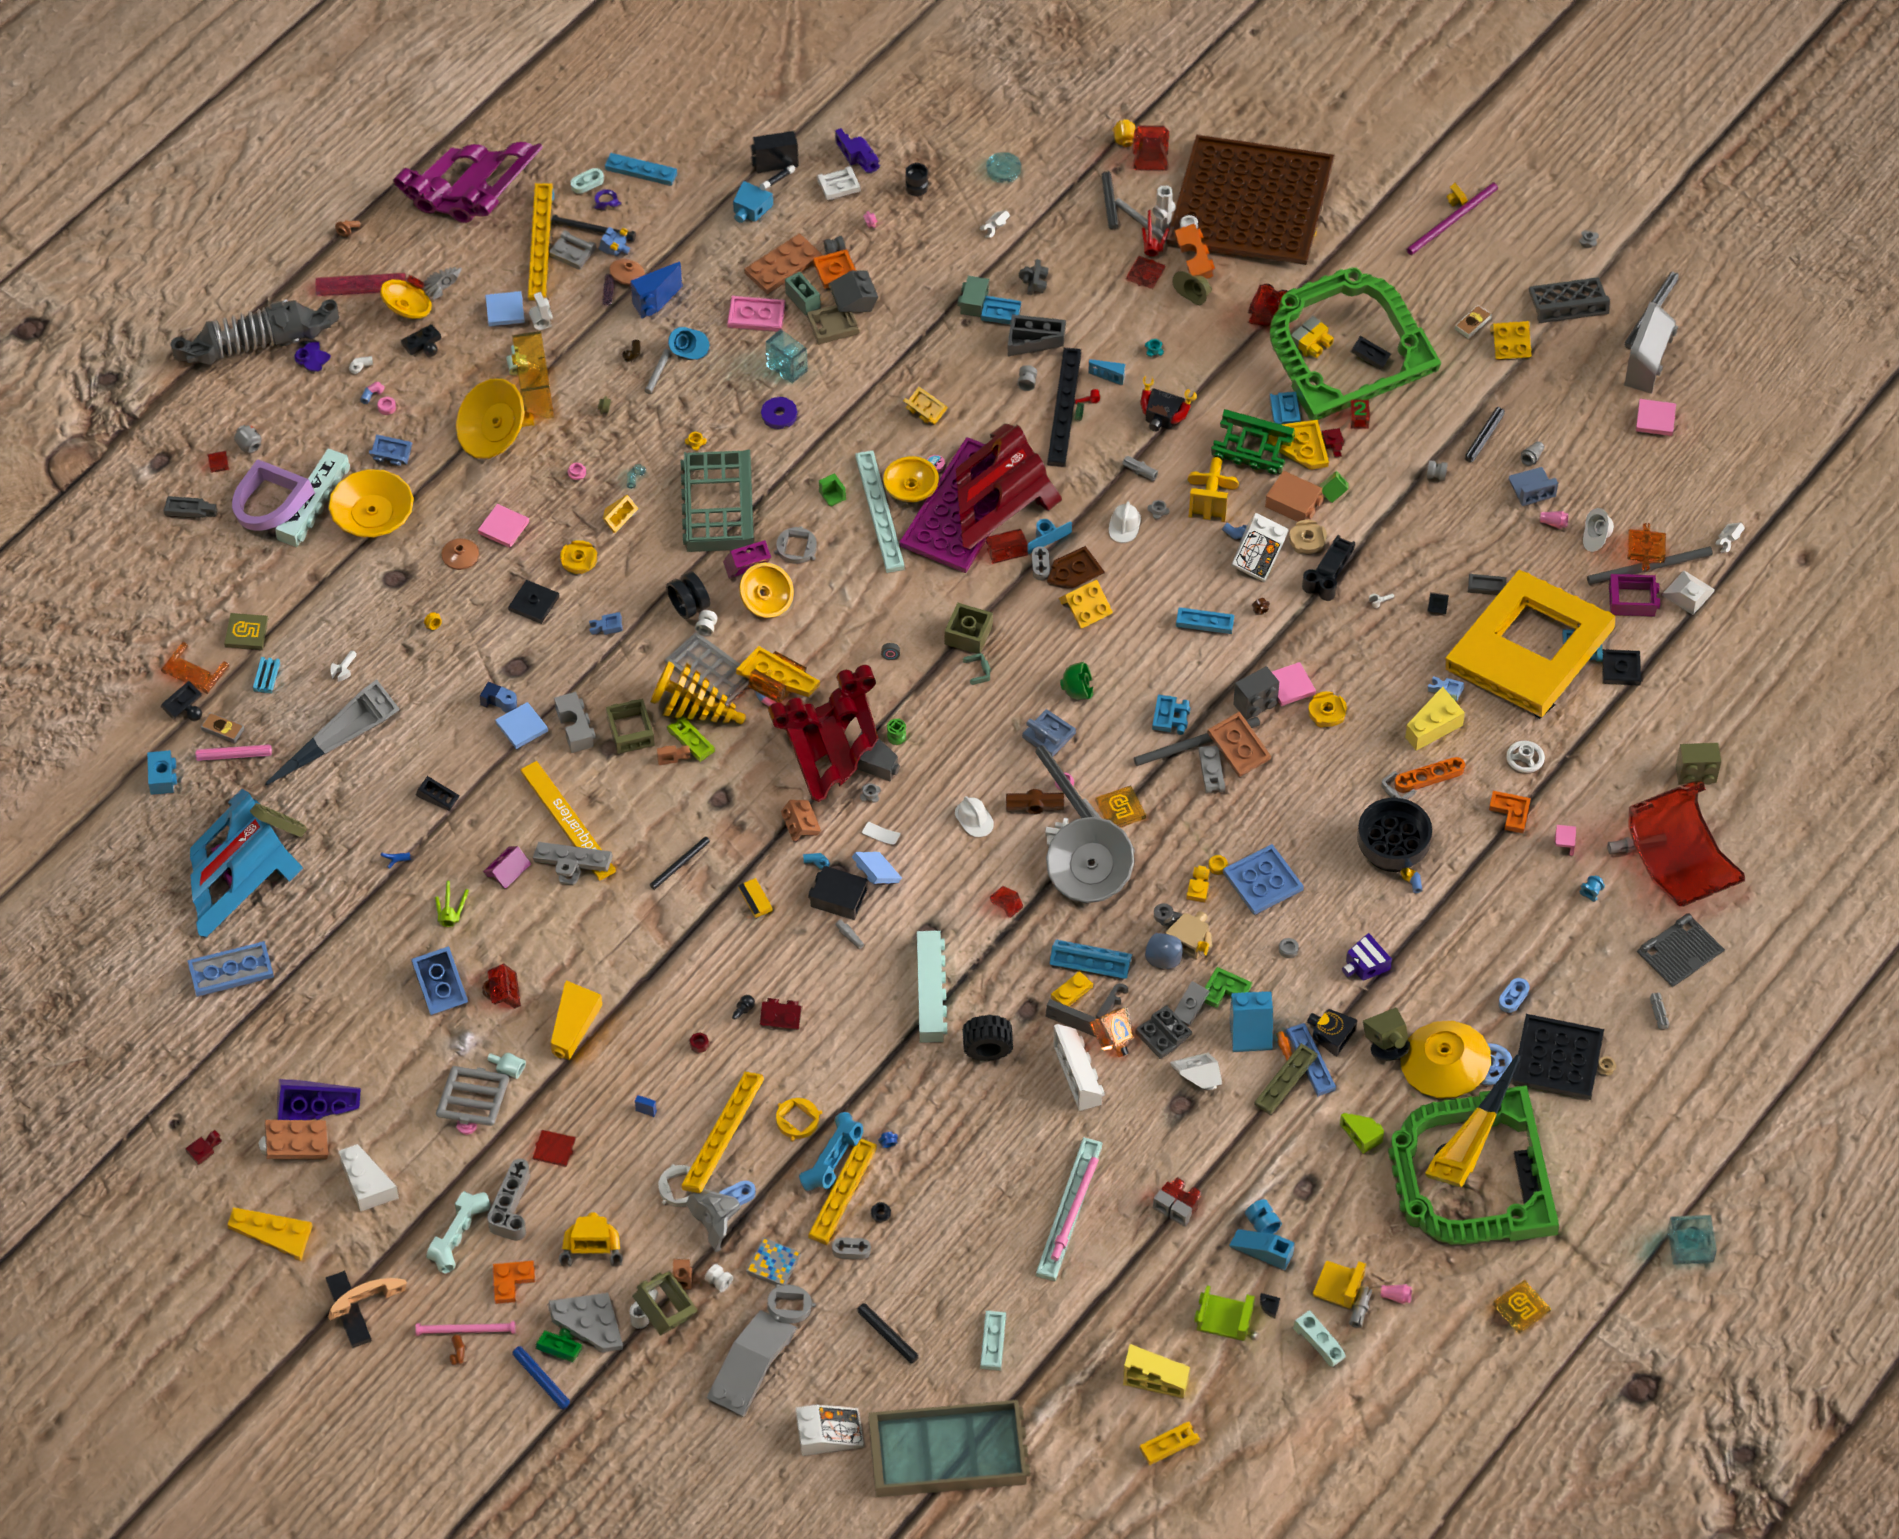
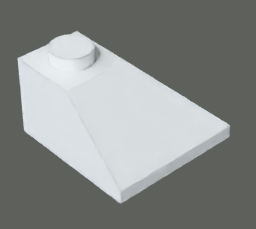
M1683 571L1663 592L1662 596L1693 615L1713 594L1715 589L1688 572Z
M1209 1053L1170 1062L1171 1066L1180 1075L1202 1089L1212 1090L1217 1088V1085L1222 1084L1218 1061Z

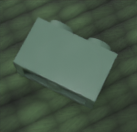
M800 271L785 279V293L805 316H807V312L821 308L820 293Z
M968 275L967 281L962 284L961 292L963 295L958 298L960 314L981 317L985 298L989 292V279Z

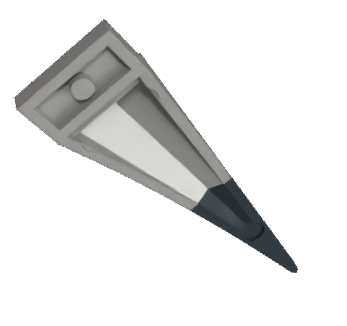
M376 679L361 690L284 764L265 785H269L382 724L400 709Z

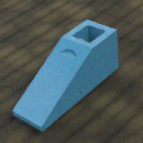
M1237 1229L1229 1247L1286 1270L1293 1256L1295 1243L1275 1234Z

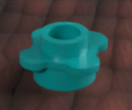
M1158 339L1149 340L1145 343L1147 348L1146 354L1148 356L1163 355V343Z

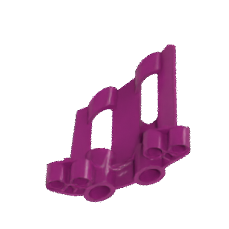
M515 142L510 144L504 151H488L485 146L479 144L467 145L462 149L452 147L422 175L418 174L417 171L403 168L393 179V182L404 195L414 201V205L420 211L429 214L439 211L450 214L458 222L469 223L475 216H488L499 204L498 196L537 155L543 146L540 143L532 145L527 142ZM509 155L517 156L518 159L493 186H489L486 179ZM468 158L473 160L474 163L452 187L445 179L441 178L457 159Z

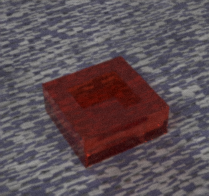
M226 451L208 454L211 473L229 470Z

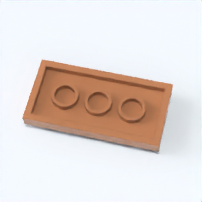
M799 233L746 267L744 273L766 294H769L784 284L786 278L799 271L803 272L812 266L813 258L822 256V253Z

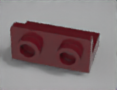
M767 998V1002L762 1001L760 1025L800 1029L803 1006L798 1005L799 1001L787 1000V1004L779 1003V999Z

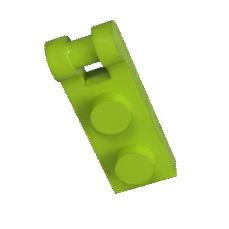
M682 716L677 719L676 723H671L667 726L668 732L675 736L684 746H689L690 753L699 762L715 752V747L685 717Z

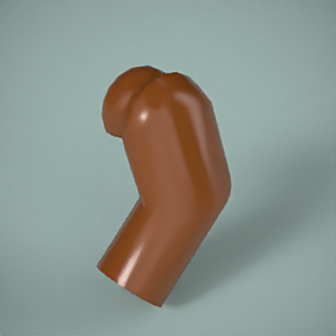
M454 1335L451 1341L456 1354H451L449 1358L451 1365H460L464 1361L465 1346L461 1336Z

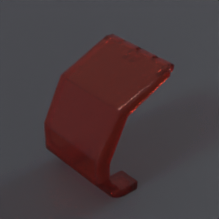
M1699 781L1683 784L1629 807L1628 828L1633 844L1651 880L1679 907L1687 906L1696 902V900L1699 901L1713 895V893L1716 894L1730 888V886L1733 887L1745 882L1744 872L1719 850L1702 816L1698 804V793L1706 789L1704 782Z

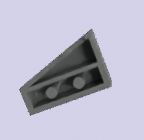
M1012 314L1008 339V356L1063 347L1066 334V320Z

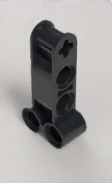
M1337 535L1316 570L1309 569L1304 572L1302 581L1303 591L1309 594L1319 592V597L1322 600H1333L1336 595V579L1351 556L1356 542H1350Z

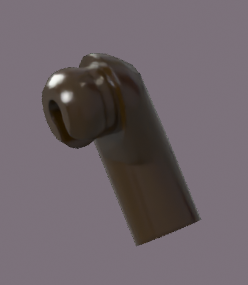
M633 340L632 350L623 351L622 357L625 361L632 362L640 356L641 342Z

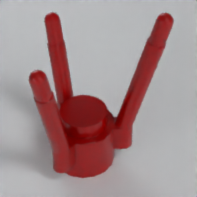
M1148 210V240L1144 227L1142 228L1144 253L1147 256L1154 257L1159 255V251H1163L1169 228H1166L1160 243L1156 238H1152L1151 210Z

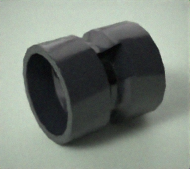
M913 163L907 166L905 170L906 192L912 196L924 195L928 191L927 167L921 163Z

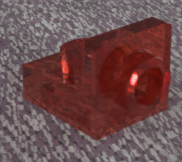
M1005 886L1000 887L989 897L991 903L1003 908L1007 917L1010 918L1023 908L1018 892Z

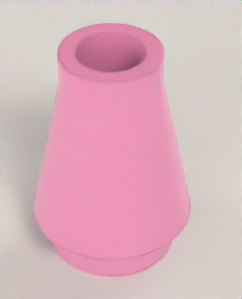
M1564 511L1541 512L1540 523H1545L1559 529L1566 528L1568 513H1564Z
M1407 1284L1382 1285V1298H1387L1401 1304L1410 1303L1412 1287L1407 1286Z

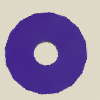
M786 397L771 398L762 405L761 417L764 423L773 429H784L786 426L793 425L798 415L795 403ZM782 411L783 414L776 415L775 412Z

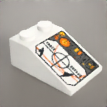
M1255 513L1247 524L1231 566L1265 582L1289 529Z
M825 1405L796 1407V1420L802 1456L864 1448L858 1408Z

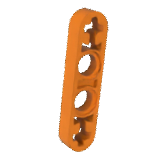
M1453 757L1401 773L1396 776L1394 787L1400 793H1407L1413 789H1420L1458 777L1464 773L1465 762L1459 757ZM1436 769H1440L1444 773L1442 775H1436L1433 771ZM1424 775L1426 779L1419 781L1416 779V776Z

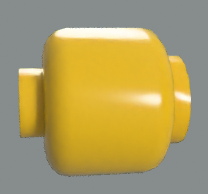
M1125 119L1118 121L1114 126L1113 133L1116 143L1123 145V147L1133 145V142L1137 139L1134 123Z

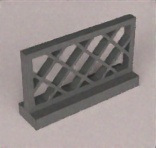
M1599 277L1529 287V293L1536 308L1539 323L1609 314L1610 298L1606 296ZM1596 284L1597 287L1593 289L1588 287V285ZM1571 287H1577V288H1579V290H1578V291H1575V290H1572V289H1570V288H1571ZM1559 289L1561 290V292L1559 294L1554 292L1553 290ZM1584 290L1589 292L1590 294L1587 296L1582 294L1581 292ZM1535 292H1543L1544 294L1540 296ZM1568 293L1573 296L1571 298H1568L1564 296V294ZM1550 295L1552 297H1555V299L1552 301L1550 299H1547L1546 297Z

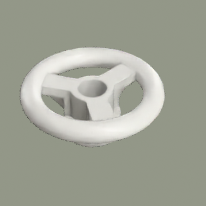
M1518 741L1512 744L1506 754L1508 764L1514 770L1521 773L1537 771L1542 767L1545 759L1541 747L1531 741ZM1519 747V752L1516 754H1512L1513 751ZM1534 750L1539 755V760L1537 764H1535L1532 760ZM1513 760L1526 762L1529 767H1521Z

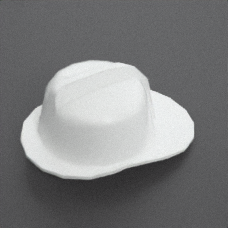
M1127 501L1126 504L1119 505L1111 516L1109 535L1114 541L1119 543L1130 542L1138 534L1141 515L1134 506L1130 505V502Z
M1601 508L1591 510L1586 517L1583 545L1590 552L1598 551L1602 548L1606 539L1613 532V522L1607 512Z
M965 796L963 801L957 805L955 816L969 835L984 837L991 833L994 821L982 801Z

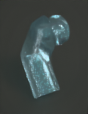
M635 464L627 473L628 488L633 489L636 487V477L638 474L641 476L645 474V466Z

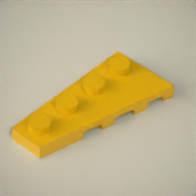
M760 646L736 669V674L806 697H810L820 686L818 679Z
M233 1207L227 1224L228 1229L248 1238L257 1239L266 1246L270 1245L277 1248L279 1252L288 1253L299 1261L302 1259L312 1228V1223L308 1221Z

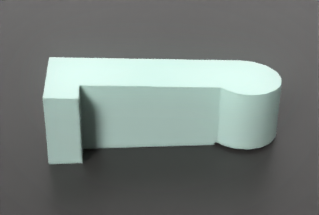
M1310 1310L1295 1320L1293 1329L1298 1335L1302 1334L1329 1366H1335L1346 1357L1339 1343Z

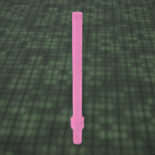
M1091 1157L1061 1233L1056 1237L1054 1242L1055 1248L1051 1255V1259L1054 1261H1058L1062 1250L1066 1248L1068 1243L1067 1237L1099 1161L1096 1157Z

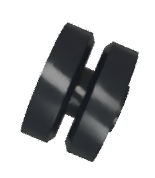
M693 571L682 574L680 580L673 579L666 584V591L672 605L684 619L694 616L696 610L703 611L710 606L708 592L700 578Z

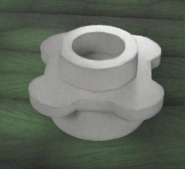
M1587 230L1582 231V238H1580L1579 242L1586 248L1596 246V239L1599 238V234Z
M1156 500L1152 505L1148 506V511L1153 514L1155 519L1168 515L1170 512L1169 508H1166V503L1162 500Z
M872 783L862 786L863 793L860 795L862 801L868 800L874 803L879 801L878 794L881 792L879 786Z

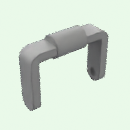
M1396 771L1382 780L1381 787L1392 798L1408 800L1417 792V790L1413 789L1401 797L1387 783L1397 776L1398 773Z

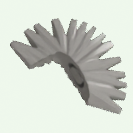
M445 268V272L439 270L440 274L434 272L433 275H429L430 277H427L423 284L425 286L423 288L426 291L425 294L428 297H432L433 300L443 295L442 290L456 282L462 268Z

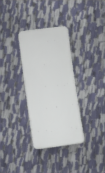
M869 821L862 831L863 834L893 845L901 834L882 828Z

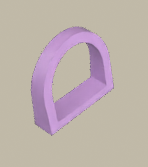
M257 459L237 486L233 495L232 508L238 522L243 527L256 531L268 530L289 520L315 492L309 479ZM264 480L292 490L284 503L267 515L254 517L244 513V505L247 499Z

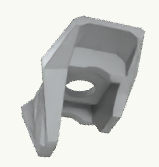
M703 1189L701 1193L690 1192L686 1202L687 1207L692 1215L704 1224L708 1231V1241L715 1252L720 1251V1244L726 1236L728 1220L740 1210V1203L735 1197Z

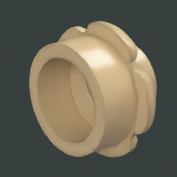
M1605 1056L1598 1061L1597 1070L1600 1074L1608 1076L1616 1070V1064L1611 1057Z

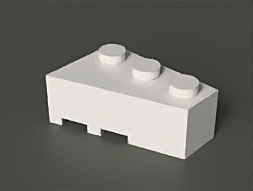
M358 1144L339 1151L342 1167L360 1212L399 1198L397 1186Z

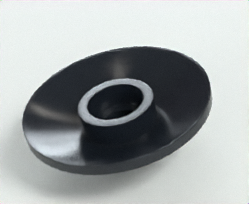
M1407 1040L1402 1048L1393 1046L1388 1049H1381L1372 1043L1370 1048L1371 1054L1376 1059L1383 1061L1396 1060L1409 1052L1410 1042Z

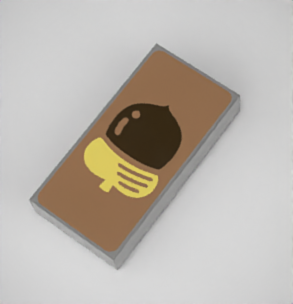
M210 712L201 725V730L236 743L244 730V725Z

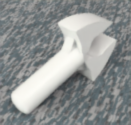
M351 650L341 664L336 665L332 663V679L338 672H341L338 676V682L351 676L350 670H347V667L356 657L355 651Z

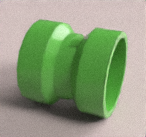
M892 719L887 724V739L893 745H900L906 740V724L901 719Z

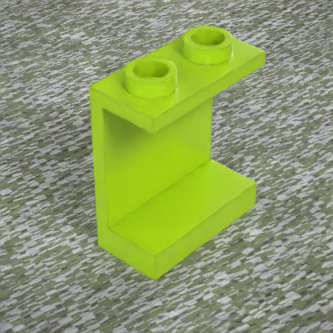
M1206 1286L1205 1293L1201 1292L1198 1304L1201 1305V1309L1196 1310L1194 1322L1197 1323V1331L1245 1341L1255 1296L1246 1295L1245 1302L1212 1295L1210 1294L1211 1286Z

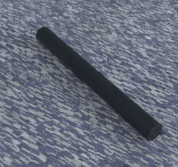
M706 836L666 869L650 883L651 888L655 890L710 843L709 838Z

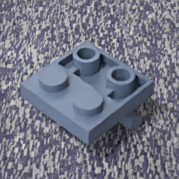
M1046 709L1035 721L1032 719L1027 721L1026 725L1029 727L1022 733V738L1036 747L1044 745L1053 757L1076 734V728Z

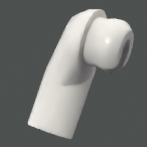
M372 356L355 358L349 366L350 372L357 374L364 366L373 365Z

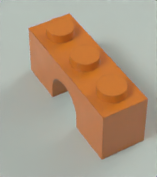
M1194 223L1174 230L1181 253L1194 251L1197 254L1193 259L1186 261L1189 274L1193 276L1200 275L1206 279L1213 277L1212 270L1215 269L1212 259L1209 260L1207 254H1209L1207 245L1202 244L1201 239H1203L1201 229H1197Z

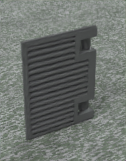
M1686 913L1670 928L1642 944L1637 953L1674 987L1724 952L1725 949L1690 913ZM1686 923L1692 927L1688 931L1682 928ZM1653 947L1657 952L1651 956L1648 950Z

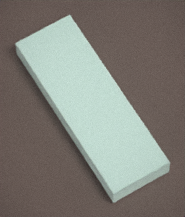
M986 1311L980 1369L1001 1371L1006 1312Z

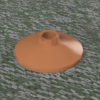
M629 259L615 260L609 269L611 276L619 283L631 285V280L645 275L643 267Z
M454 539L448 542L442 549L443 562L448 567L456 570L471 567L479 557L478 547L468 539Z

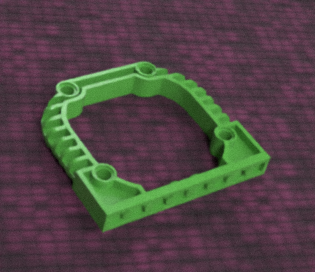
M1354 267L1346 270L1340 269L1331 276H1323L1316 282H1308L1301 288H1293L1287 291L1280 301L1279 310L1273 317L1270 326V341L1273 350L1276 352L1278 359L1292 381L1291 387L1296 392L1297 398L1310 421L1322 419L1354 406L1356 402H1364L1435 373L1441 366V361L1422 327L1418 328L1411 312L1395 287L1388 284L1382 278L1372 277L1371 274H1362L1359 269ZM1342 293L1352 297L1365 293L1376 299L1384 308L1401 340L1397 349L1399 354L1404 356L1403 365L1400 373L1386 379L1380 378L1371 385L1365 384L1359 390L1343 396L1339 389L1324 384L1323 376L1320 373L1309 370L1292 340L1289 323L1299 318L1303 308Z
M1527 1085L1507 1089L1492 1127L1502 1123L1517 1132L1526 1131L1529 1142L1527 1147L1529 1159L1532 1158L1534 1163L1531 1164L1532 1175L1537 1177L1540 1191L1535 1192L1524 1205L1513 1204L1509 1206L1506 1214L1468 1220H1448L1434 1214L1430 1200L1419 1194L1412 1161L1417 1152V1137L1426 1129L1439 1125L1466 1122L1490 1091L1479 1092V1096L1476 1097L1469 1096L1462 1099L1456 1098L1455 1100L1434 1101L1426 1105L1424 1104L1410 1113L1403 1122L1401 1130L1393 1133L1391 1148H1388L1389 1159L1394 1162L1392 1166L1393 1177H1397L1398 1180L1395 1186L1397 1195H1401L1402 1199L1399 1201L1400 1211L1405 1213L1406 1221L1410 1226L1420 1227L1425 1234L1427 1233L1435 1238V1240L1448 1243L1449 1245L1475 1244L1483 1241L1502 1240L1504 1238H1509L1510 1241L1558 1235L1559 1222Z

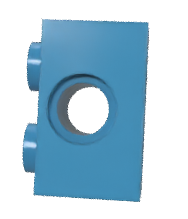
M171 750L147 752L150 794L174 793V785H177L176 773L173 774V769H176L177 766L176 758H172Z

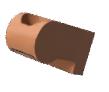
M673 1259V1276L677 1282H686V1284H680L683 1290H692L690 1259Z

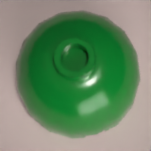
M1079 662L1067 667L1063 674V679L1060 680L1062 690H1065L1066 694L1075 700L1091 699L1093 696V687L1089 688V681H1092V676L1088 665L1084 662Z

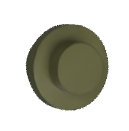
M607 396L599 400L597 409L600 410V414H608L611 399H607Z

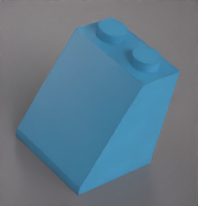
M1271 991L1231 993L1229 1021L1233 1052L1272 1050L1273 1003Z

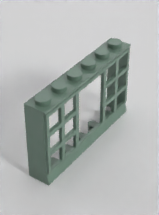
M750 450L684 452V460H681V471H684L685 474H681V485H685V489H681L682 500H685V504H682V515H686V519H682L683 530H686V533L683 534V545H687V552L734 550L754 544ZM721 469L722 479H708V470ZM725 469H739V478H725ZM690 470H704V479L690 480ZM739 482L740 507L691 509L690 484ZM741 512V522H727V513ZM705 513V523H692L691 514ZM709 513H723V522L709 523ZM741 526V536H727V527ZM709 527H723L724 536L710 537ZM692 528H706V537L692 538Z

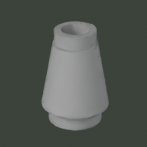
M1537 441L1523 450L1520 457L1522 463L1527 466L1535 465L1544 450V445Z

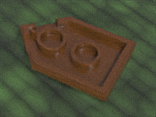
M1084 546L1054 560L1047 583L1074 588L1104 574L1105 571L1088 548Z

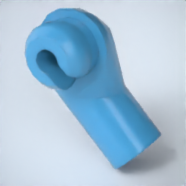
M822 853L803 854L804 864L814 863L821 870L823 866H830L829 860Z

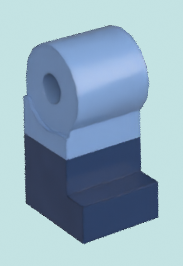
M487 682L480 694V705L487 708L491 704L508 713L517 708V697L513 691Z

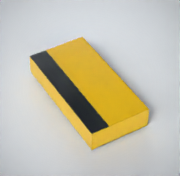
M756 878L738 885L741 895L755 918L773 911Z

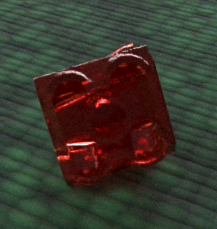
M1138 126L1134 130V170L1166 171L1168 169L1166 155H1168L1169 130L1165 126Z
M1260 284L1249 306L1248 313L1251 316L1248 323L1271 326L1273 317L1279 310L1280 301L1283 295L1287 293V290L1279 291L1274 289L1271 284Z

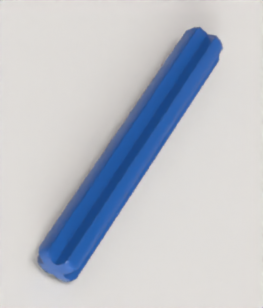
M521 1346L514 1349L513 1356L561 1409L569 1406L570 1401L529 1354Z

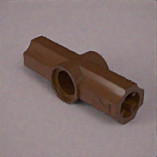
M1031 789L1027 793H1006V811H1027L1030 814H1040L1044 810H1064V793H1043L1039 789Z

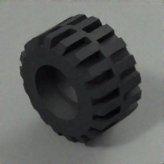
M981 1015L971 1018V1020H968L963 1025L964 1053L968 1057L980 1061H993L1006 1057L1007 1054L1012 1052V1024L1006 1018L997 1015Z

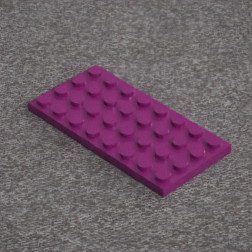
M968 437L965 438L939 479L937 489L926 499L900 540V547L967 573L990 534L969 550L963 547L956 468L985 444ZM993 453L970 469L971 481L993 465L996 459ZM998 488L974 505L975 523L997 507L1000 496Z

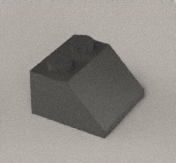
M851 270L828 285L839 312H872L878 299V294L867 270Z

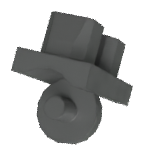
M1039 259L1035 260L1033 267L1026 266L1019 271V278L1024 283H1028L1027 294L1033 295L1034 291L1044 293L1047 287V282L1039 278L1045 280L1049 268L1041 266V260Z

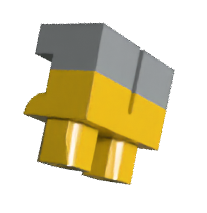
M1314 316L1291 334L1296 347L1302 351L1305 357L1311 355L1318 358L1323 351L1320 345L1329 348L1334 342V338L1328 334L1329 328Z

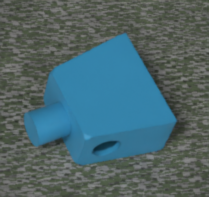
M743 181L733 201L735 220L739 223H743L745 219L753 222L757 221L773 206V193L766 190L762 191L759 187Z

